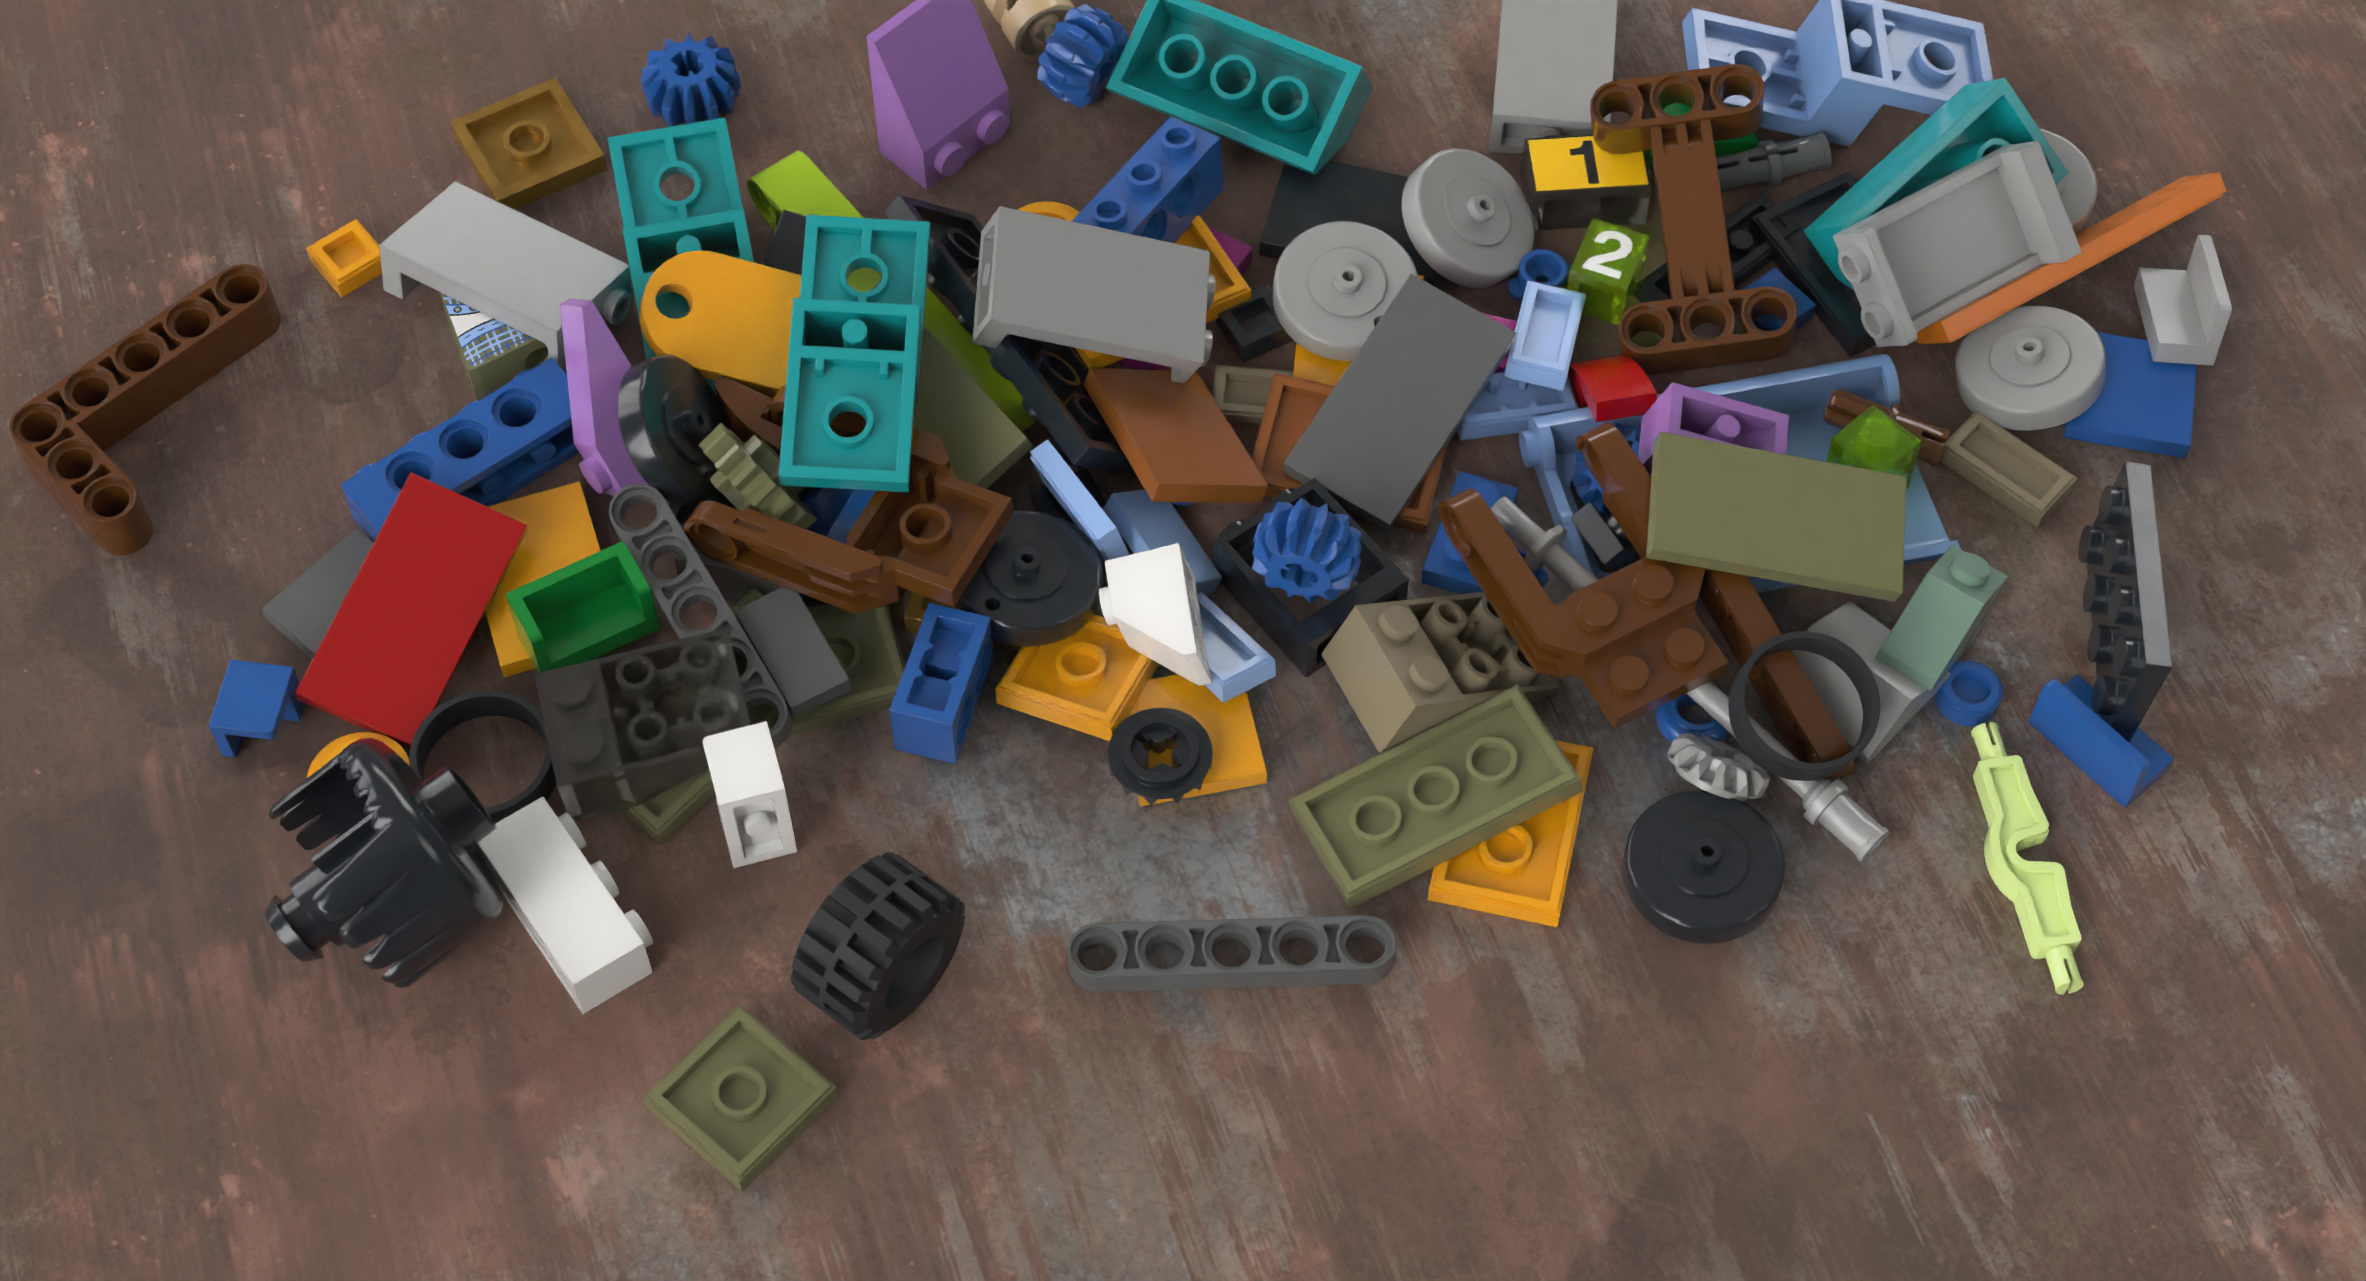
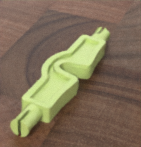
M1989 722L1988 727H1986V723H1982L1971 731L1981 759L1973 773V780L1989 826L1984 843V856L1989 874L1998 889L2014 903L2031 957L2034 959L2046 958L2055 985V992L2061 995L2065 994L2067 989L2068 994L2076 992L2084 986L2073 956L2082 937L2072 910L2065 870L2060 863L2027 861L2022 859L2017 851L2042 844L2049 833V822L2031 787L2022 758L2018 755L2007 756L1997 723Z

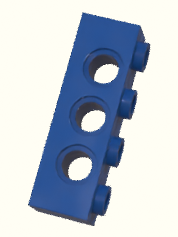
M1170 117L1072 222L1175 243L1190 227L1192 220L1196 216L1201 215L1224 189L1220 137Z
M551 357L533 369L520 372L510 383L485 398L467 404L458 414L430 431L417 434L405 446L377 463L362 467L352 478L341 484L355 522L374 543L411 472L482 505L491 506L579 454L580 452L575 446L573 439L567 374Z

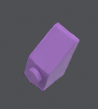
M1672 382L1642 417L1638 458L1649 475H1652L1653 443L1660 432L1786 454L1789 415Z

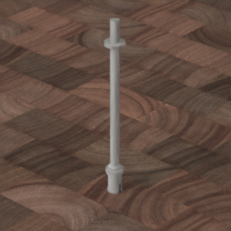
M1506 496L1500 498L1492 506L1491 511L1501 526L1529 551L1524 561L1532 572L1545 565L1574 592L1598 581L1593 574L1562 547L1568 532L1562 525L1558 524L1545 532ZM1710 681L1686 693L1735 737L1729 718V697L1713 682ZM1748 715L1756 733L1770 748L1787 758L1799 761ZM1779 777L1802 798L1803 808L1806 810L1803 817L1813 826L1821 823L1850 849L1860 862L1866 860L1889 835L1890 832L1886 827H1882L1846 794L1849 787L1840 779H1836L1833 782L1830 779L1796 781Z

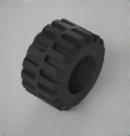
M886 852L882 856L877 855L845 877L820 905L809 922L794 956L791 984L795 986L794 990L857 1038L861 1040L877 1038L906 1019L925 1000L946 971L954 956L964 927V903L900 855H896L893 852Z

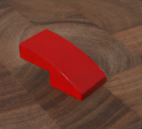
M1616 355L1573 362L1569 365L1567 375L1579 408L1589 407L1596 423L1644 415L1657 400V392L1640 365L1629 356Z

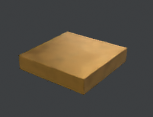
M556 77L450 121L454 138L490 198L514 210L608 170L604 153Z

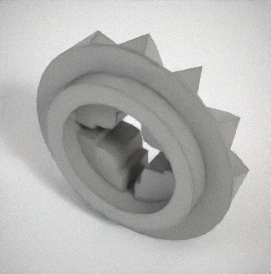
M1690 733L1679 734L1677 739L1672 741L1667 751L1669 760L1675 765L1676 771L1684 779L1698 788L1722 798H1737L1741 801L1747 798H1761L1770 781V776L1765 769L1746 756L1742 749H1735L1727 745L1723 740L1720 742L1712 740L1704 734L1701 737Z

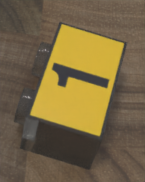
M1549 135L1542 138L1525 139L1520 179L1522 191L1531 208L1535 231L1646 223L1652 184L1645 151L1611 154L1602 150L1595 143L1592 135Z

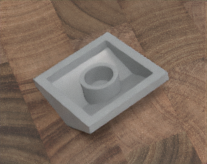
M1848 601L1812 624L1807 630L1831 636L1845 643L1864 660L1875 678L1880 695L1879 722L1871 741L1857 756L1866 764L1919 712L1950 677V673L1947 672L1937 686L1930 691L1876 660L1875 658L1891 630L1851 601ZM1792 650L1844 737L1850 751H1852L1861 734L1863 722L1861 700L1854 684L1841 668L1825 657L1807 651Z

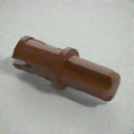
M1841 389L1833 391L1823 413V420L1827 424L1845 431L1856 422H1861L1862 428L1854 433V430L1850 433L1875 442L1874 449L1881 451L1886 446L1927 462L1928 465L1933 467L1938 463L1946 446L1943 444V441L1946 442L1950 433V430L1947 428H1940L1899 412L1898 404L1892 403L1888 408Z

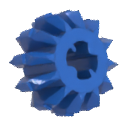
M1083 4L1078 8H1072L1067 12L1062 22L1056 23L1052 36L1046 39L1047 46L1045 51L1039 56L1038 80L1043 83L1044 87L1053 92V96L1067 104L1072 103L1082 108L1089 103L1097 101L1102 91L1106 89L1109 79L1128 42V32L1123 29V25L1113 19L1112 15L1100 8L1094 9L1087 4Z
M689 32L684 42L676 43L666 38L663 51H648L647 67L642 69L641 84L643 93L646 94L648 108L652 111L653 117H663L667 125L672 127L678 126L682 122L689 124L718 119L719 114H732L734 112L735 97L740 95L739 89H741L739 71H736L735 60L729 48H719L713 36L696 42Z
M1300 498L1295 506L1287 502H1278L1273 512L1265 513L1263 521L1259 522L1253 538L1255 545L1252 552L1254 557L1252 569L1265 576V586L1269 588L1280 587L1285 590L1287 598L1296 594L1303 596L1310 603H1314L1318 596L1327 600H1336L1340 591L1349 589L1352 580L1357 577L1361 564L1359 557L1362 548L1360 544L1362 533L1356 528L1349 526L1348 515L1329 512L1327 503L1321 507L1311 506L1303 498Z

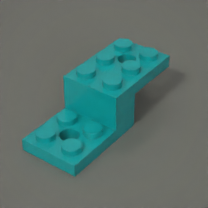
M726 117L607 137L624 225L622 230L638 316L641 299L650 277L660 265L676 255L690 251H711L754 262ZM674 174L686 175L694 181L695 188L686 199L680 201L671 200L661 192V186L666 178ZM665 292L656 298L658 310L668 318L679 319L690 312L687 300L678 293ZM642 333L646 359L657 356L649 347ZM706 379L716 394L714 388L715 381Z
M806 215L800 298H793L778 475L780 485L909 492L915 402H919L930 222ZM860 268L873 269L882 277L880 284L876 288L866 292L857 291L848 284L847 279L853 271ZM852 411L863 416L867 424L865 429L857 436L841 437L830 428L834 417L842 412Z

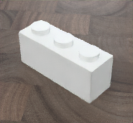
M541 797L496 823L497 829L476 844L481 858L490 870L501 893L582 1014L652 973L645 948L653 944V939L647 927L634 909L624 914L613 898L620 893L615 881L600 860L590 865L580 850L586 847V842L576 823L567 812L557 817L545 798Z

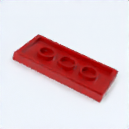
M411 472L295 692L296 699L369 732L385 735L396 741L400 746L410 750L412 740L419 726L439 706L527 533V524Z

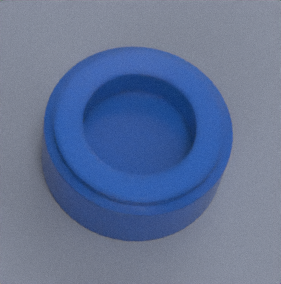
M1975 661L1956 662L1948 671L1950 677L1935 694L1938 709L1947 719L1959 725L1977 726L1988 722L1996 714L2002 700L2003 686L2001 680L1991 668Z

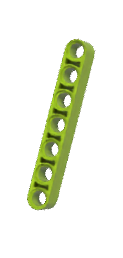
M798 150L747 180V189L754 205L775 231L783 209L804 216L822 215L864 218L803 152ZM860 268L849 275L847 282L855 290L866 292L880 282L882 277L873 269ZM927 287L924 326L1021 432L1034 425L1035 419L1024 410L1021 404L1024 398L1013 383L996 372L990 364L989 359L991 355L981 345L972 343L973 336L962 327L958 319Z

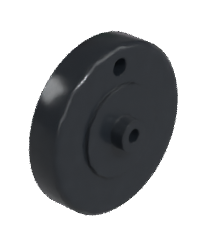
M660 354L631 366L626 371L620 384L617 410L621 435L638 473L649 486L656 488L664 499L677 505H691L717 495L720 491L709 479L718 469L715 467V463L703 453L704 450L698 445L721 423L729 430L726 416L712 387L696 368L684 359L672 354Z
M1015 510L1013 511V516L954 607L958 610L991 617V639L994 641L1025 647L1055 643L1075 634L1094 615L1100 602L1099 588H1102L1103 580L1102 561L1091 539L1071 522L1045 512Z
M1694 790L1667 796L1655 802L1639 816L1631 828L1627 839L1622 872L1629 898L1638 912L1650 924L1680 940L1700 944H1715L1740 938L1752 932L1766 920L1775 907L1785 875V858L1776 832L1769 822L1754 808L1737 798L1726 799L1707 791Z

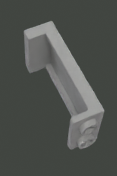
M1501 0L1489 152L1531 155L1528 140L1592 136L1591 98L1599 87L1613 81L1618 0ZM1611 113L1604 117V120L1609 123L1611 121Z
M2039 141L2005 145L1833 235L1839 251L1838 263L1846 279L1852 283L1862 308L1861 320L1868 334L1874 338L1877 347L1907 346L1918 340L1917 332L2038 266L2042 264L2063 263L2082 253Z
M458 182L451 184L379 245L384 291L403 300L423 283L543 342L548 347V359L552 357L564 372L566 371L560 304L569 298L592 300L609 329L622 324L629 316L634 299L631 293L629 264Z
M999 206L981 231L972 343L996 348L1007 334L1172 367L1171 381L1184 384L1200 366L1206 365L1212 349V332L1206 330V313L1212 304L1216 286L1214 275L1209 274L1210 251Z

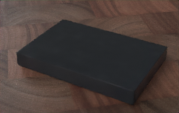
M1328 161L1316 175L1284 163L1260 239L1259 255L1279 259L1285 248L1306 230L1324 223L1349 221L1375 227L1395 239L1409 254L1416 268L1417 275L1424 276L1423 280L1434 286L1437 272L1421 257L1414 247L1404 224L1402 195L1409 177L1334 161Z
M1848 171L1753 216L1749 229L1762 244L1768 241L1773 250L1772 260L1787 279L1816 304L1814 313L1849 357H1852L1876 345L1875 340L1863 326L1861 320L1862 308L1855 291L1834 276L1804 233L1808 226L1857 183ZM1786 215L1803 228V230L1788 241L1779 233L1786 227L1779 219Z

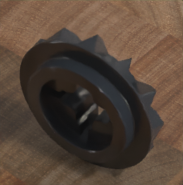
M1150 708L1137 712L1125 719L1116 728L1110 739L1108 760L1111 776H1115L1120 782L1126 796L1135 793L1144 797L1150 805L1157 799L1170 798L1179 803L1183 795L1192 789L1201 790L1205 776L1209 769H1212L1213 750L1208 733L1196 719L1179 710ZM1175 745L1172 750V764L1174 766L1169 767L1166 764L1160 763L1154 768L1150 767L1147 770L1149 766V753L1147 751L1152 750L1155 753L1161 754L1167 748L1171 749Z

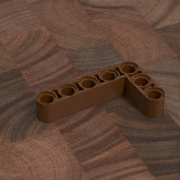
M249 264L234 265L223 270L21 406L13 414L9 422V432L31 475L85 532L109 554L122 556L141 550L149 542L153 533V527L135 485L104 451L269 339L278 330L281 323L280 311L267 276L263 270Z

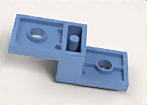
M1819 0L1797 31L1692 8L1682 22L1688 70L1744 64L1754 68L1761 75L1764 82L1763 120L1759 127L1802 137L1822 132L1829 143L1848 147L1852 145L1883 104L1932 115L1966 84L1993 80L1983 23L1885 0ZM1733 95L1727 97L1723 102L1730 107L1740 108L1746 106L1751 101L1742 95Z

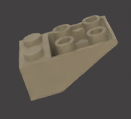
M1484 592L1355 605L1321 654L1379 754L1517 684L1530 704L1556 694L1561 688L1554 676L1534 671Z

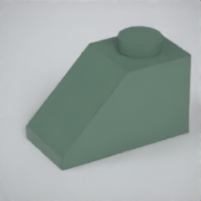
M1951 545L1927 572L1881 646L1875 659L1932 691L1981 633L2008 576L1991 567L1982 557L1964 552Z

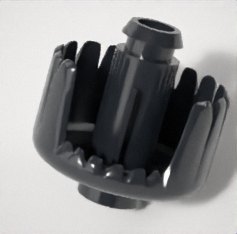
M373 738L358 739L279 799L269 810V817L271 819L281 816L279 824L288 832L310 821L300 830L296 837V841L305 850L314 849L335 835H338L331 844L311 858L314 863L311 867L289 883L293 893L284 900L274 895L265 911V917L273 931L288 950L301 962L324 958L321 948L330 941L339 947L346 943L351 948H359L385 935L380 942L365 954L363 962L371 969H382L393 964L383 974L382 979L387 983L395 984V987L405 988L414 984L492 925L501 914L503 908L501 891L487 865L474 847V845L497 829V826L475 793L448 764L423 782L412 768L382 741Z

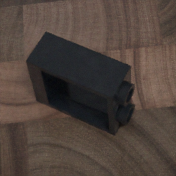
M1313 478L1296 490L1289 488L1282 491L1270 502L1267 508L1246 521L1241 519L1231 523L1215 540L1214 566L1222 576L1220 582L1305 677L1310 676L1327 664L1321 654L1355 605L1407 600L1409 579L1316 478ZM1303 498L1311 506L1321 507L1327 503L1329 512L1348 515L1349 526L1356 528L1362 533L1360 542L1362 548L1359 557L1361 564L1355 579L1359 584L1299 622L1270 588L1265 586V583L1251 567H1253L1254 562L1252 552L1255 543L1253 538L1259 522L1263 521L1265 513L1273 512L1278 502H1287L1295 506L1299 499Z

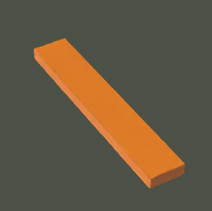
M2220 172L2184 176L2088 227L2076 235L2082 253L2063 263L2042 264L1921 329L1917 332L1918 340L1915 342L1921 344L1951 343L2224 196L2223 193L2227 190Z

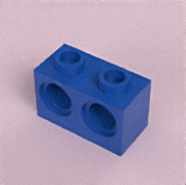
M933 603L928 604L889 710L895 750L957 764L994 660L993 640L991 639V617Z

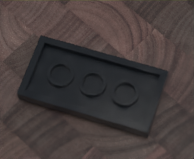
M2125 462L2114 485H2107L2104 488L2099 503V514L2093 526L2086 525L2079 541L2078 555L2081 563H2087L2088 578L2083 592V608L2085 612H2091L2092 618L2087 656L2090 662L2096 663L2097 673L2092 693V709L2096 714H2100L2101 719L2125 740L2130 742L2171 671L2172 660L2151 465Z

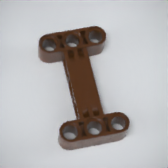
M1731 64L1615 80L1603 84L1594 92L1591 98L1592 136L1595 143L1602 150L1611 154H1626L1648 150L1652 152L1671 299L1634 305L1623 314L1619 323L1620 354L1634 359L1646 375L1770 360L1784 355L1790 350L1795 341L1797 307L1794 299L1786 291L1777 287L1734 290L1714 141L1748 136L1759 128L1763 120L1764 82L1761 75L1754 68L1744 64ZM1733 95H1742L1751 102L1746 106L1736 108L1726 105L1723 101ZM1674 103H1682L1691 108L1689 112L1681 116H1672L1665 113L1663 109ZM1615 111H1622L1631 116L1628 121L1621 124H1611L1604 120V117ZM1773 315L1780 318L1784 325L1778 330L1763 331L1758 329L1753 322L1761 316ZM1703 323H1713L1723 330L1718 337L1713 339H1701L1692 331ZM1643 331H1653L1662 337V340L1652 347H1640L1632 342V338L1637 333Z

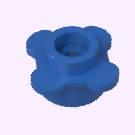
M1546 249L1531 251L1521 259L1517 277L1508 283V293L1513 299L1522 301L1527 281L1565 289L1566 284L1574 281L1575 269L1554 251Z

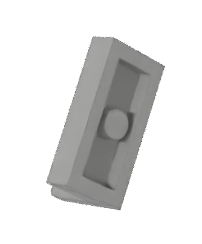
M2198 235L2187 270L2142 267L2138 269L2133 287L2153 362L2214 366L2231 315L2232 305L2212 236Z

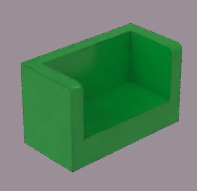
M624 541L505 593L517 634L543 682L660 629L650 587Z

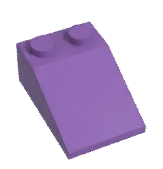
M915 0L866 36L879 152L924 189L928 190L944 177H950L957 173L967 159L987 144L996 143L1002 138L1007 129L1011 127L1009 88L972 0Z

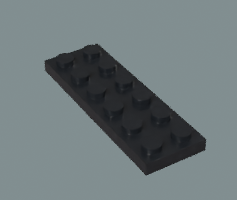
M898 194L884 213L891 220L930 222L929 274L927 279L935 290L950 299L960 313L958 316L960 324L973 336L982 225L972 214ZM1007 334L996 348L985 346L992 355L989 359L992 367L1002 377L1013 383L1024 398L1021 401L1024 410L1033 419L1046 427L1056 441L1054 448L1066 463L1078 469L1087 467L1103 470L1115 476L1125 474L1137 477L1083 385L1089 369L1075 347Z

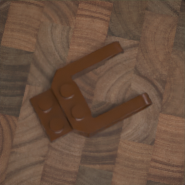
M786 385L779 389L763 412V419L780 427H783ZM846 411L834 417L830 428L835 434L849 438L860 434L865 429L867 422L860 414ZM913 427L909 492L876 491L848 532L846 544L748 507L740 511L715 501H700L684 524V532L691 544L699 552L712 560L854 614L898 602L906 590L954 607L1013 516L1012 498L955 478L950 466V458L941 437Z
M1606 422L1577 436L1575 447L1577 451L1582 449L1589 470L1604 491L1602 496L1603 502L1642 559L1569 594L1563 603L1555 605L1551 602L1486 501L1475 489H1466L1441 501L1439 512L1448 538L1534 671L1566 679L1571 675L1580 677L1612 727L1616 729L1724 675L1729 662L1694 612L1706 568L1646 558L1651 476L1621 432L1613 424Z

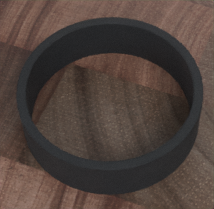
M1809 631L1790 632L1774 637L1761 645L1738 672L1729 695L1730 724L1741 748L1763 769L1790 780H1819L1843 770L1869 744L1875 734L1880 717L1879 690L1867 664L1845 643L1821 633ZM1801 650L1825 657L1841 668L1854 684L1859 694L1863 711L1861 734L1853 750L1833 761L1805 763L1787 758L1770 748L1753 728L1745 706L1747 677L1751 668L1757 662L1777 652Z
M474 691L446 701L424 719L412 740L409 765L424 782L426 760L434 745L449 730L471 719L485 716H504L514 718L531 726L546 742L544 763L535 780L521 794L505 803L486 808L496 824L541 797H544L546 801L549 799L558 779L559 757L549 724L533 704L517 695L503 691Z

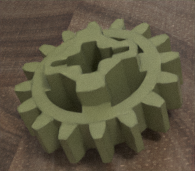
M721 423L698 444L704 450L703 453L715 463V467L718 469L709 480L738 510L743 511L748 507L807 530L818 520L798 496L805 487L780 485L778 476L780 456L755 434L745 443Z

